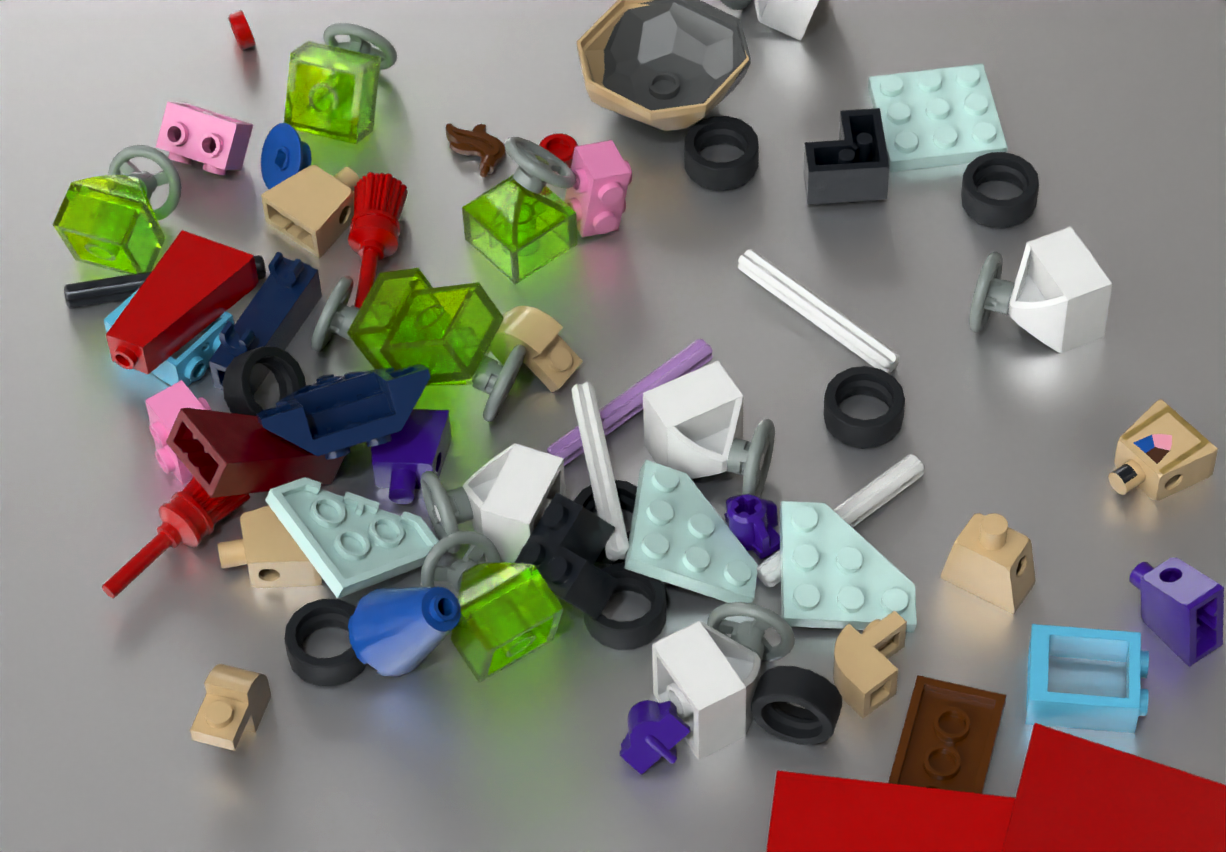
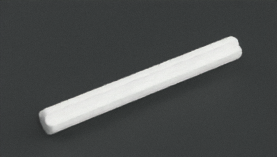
M749 249L739 257V270L874 368L881 369L889 374L893 369H896L899 364V355L757 252Z
M589 382L575 384L571 389L597 515L616 527L604 546L606 556L611 561L626 559L629 542L595 389Z
M914 454L907 455L833 511L853 528L922 477L925 468L923 462ZM780 550L757 566V578L768 588L774 587L781 581Z

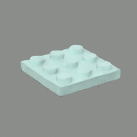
M983 64L869 77L868 89L873 109L880 108L890 172L971 163L978 156L991 152H1007V144Z

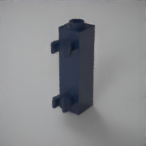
M280 252L276 253L268 265L271 274L235 325L228 321L219 334L221 344L209 360L215 388L223 390L226 368L235 357L242 353L262 346H276L283 350L287 348L322 297L318 269L311 267L300 259L296 258L293 261L284 258ZM262 364L254 365L251 370L249 380L253 396L270 372Z

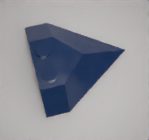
M422 364L410 365L396 371L392 367L349 372L344 374V376L334 377V374L323 375L316 379L317 382L313 385H306L276 402L277 407L265 409L256 415L258 422L263 428L316 456L325 455L326 460L335 459L351 452L350 446L366 442L367 447H373L391 441V434L401 431L431 376L429 369Z

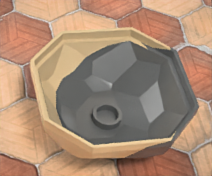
M617 0L577 41V51L584 83L591 101L603 108L663 131L686 129L703 119L735 89L744 78L751 64L741 20L701 0Z

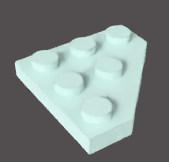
M645 460L639 473L628 541L629 550L626 554L624 569L728 603H752L755 596L758 564L687 473Z
M306 477L270 489L265 499L337 599L423 566L427 554L439 541L420 516L405 511L402 516L378 509L379 502L347 491L344 497L320 489L321 482Z
M781 502L779 509L782 618L791 627L843 629L850 624L856 630H864L872 621L876 619L882 620L895 610L907 621L906 632L915 631L917 625L915 584L826 503Z

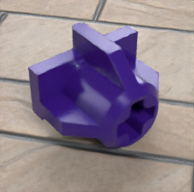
M751 494L733 496L726 500L727 513L724 514L725 521L728 523L731 532L747 551H753L760 559H763L780 549V535L773 529L778 526L777 506L773 501Z
M652 700L638 702L628 713L629 732L621 743L620 757L641 775L662 756L673 764L677 760L676 744L691 732L690 726L677 716V708L671 701L658 703Z

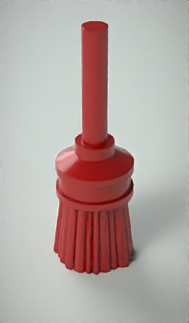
M369 172L367 176H363V179H359L357 185L354 186V216L350 224L351 230L348 236V243L351 249L362 258L354 304L355 307L364 310L361 319H367L370 314L378 262L383 258L393 255L397 251L399 244L398 238L401 232L399 219L408 191L407 186L402 184L400 180L393 178L390 173L384 175V173L374 174Z
M193 477L182 491H177L168 503H164L159 507L158 512L162 524L157 528L158 534L102 585L103 591L110 598L114 599L169 547L176 548L182 543L191 548H196L201 544L205 536H209L214 531L216 523L246 503L251 496L249 494L211 498L195 477Z

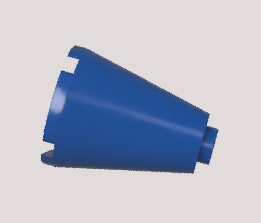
M444 587L377 589L361 597L357 602L358 605L354 614L350 616L348 623L349 640L357 658L364 665L368 663L379 671L376 672L377 674L382 676H401L415 670L455 628L461 617V607L457 597Z

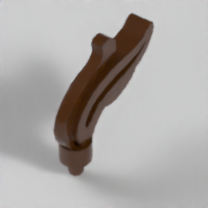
M451 123L446 124V137L453 151L462 155L480 156L482 160L479 164V170L481 171L480 176L482 178L492 174L496 165L506 157L503 142L488 134L485 124L475 126L473 131L456 128Z

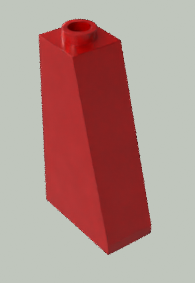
M181 230L106 333L112 361L122 368L135 369L150 374L256 287L259 281L254 255Z

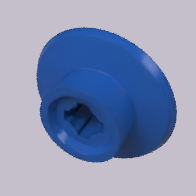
M280 123L274 126L268 133L262 148L261 173L268 189L311 165L312 157L308 144L301 141L298 132L287 123Z

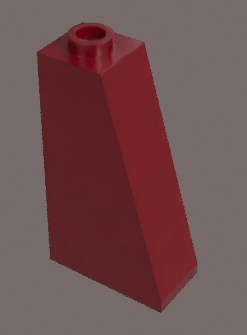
M194 408L180 409L166 440L169 447L211 498L266 492L272 488L304 477L321 482V485L332 484L345 456L326 460L325 455L316 456L263 428L258 422L257 416Z

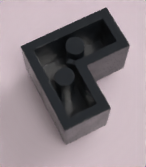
M880 108L840 111L839 140L805 142L804 182L807 204L887 199L889 162Z
M556 492L511 568L597 619L620 582L594 565L616 527L583 506Z

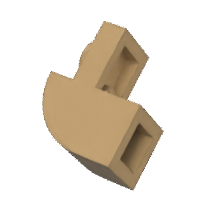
M517 306L505 312L480 340L503 365L516 345L521 344L525 346L526 355L523 363L551 392L560 389L583 362L558 335L563 326L547 313L530 306Z
M895 610L882 620L876 619L868 624L862 635L853 626L848 624L840 632L835 642L834 685L839 690L842 699L862 718L896 694L898 669L888 659L905 647L907 621Z
M217 664L204 682L206 695L191 726L190 733L194 741L235 751L244 730L254 733L257 731L271 698L269 682L264 674Z

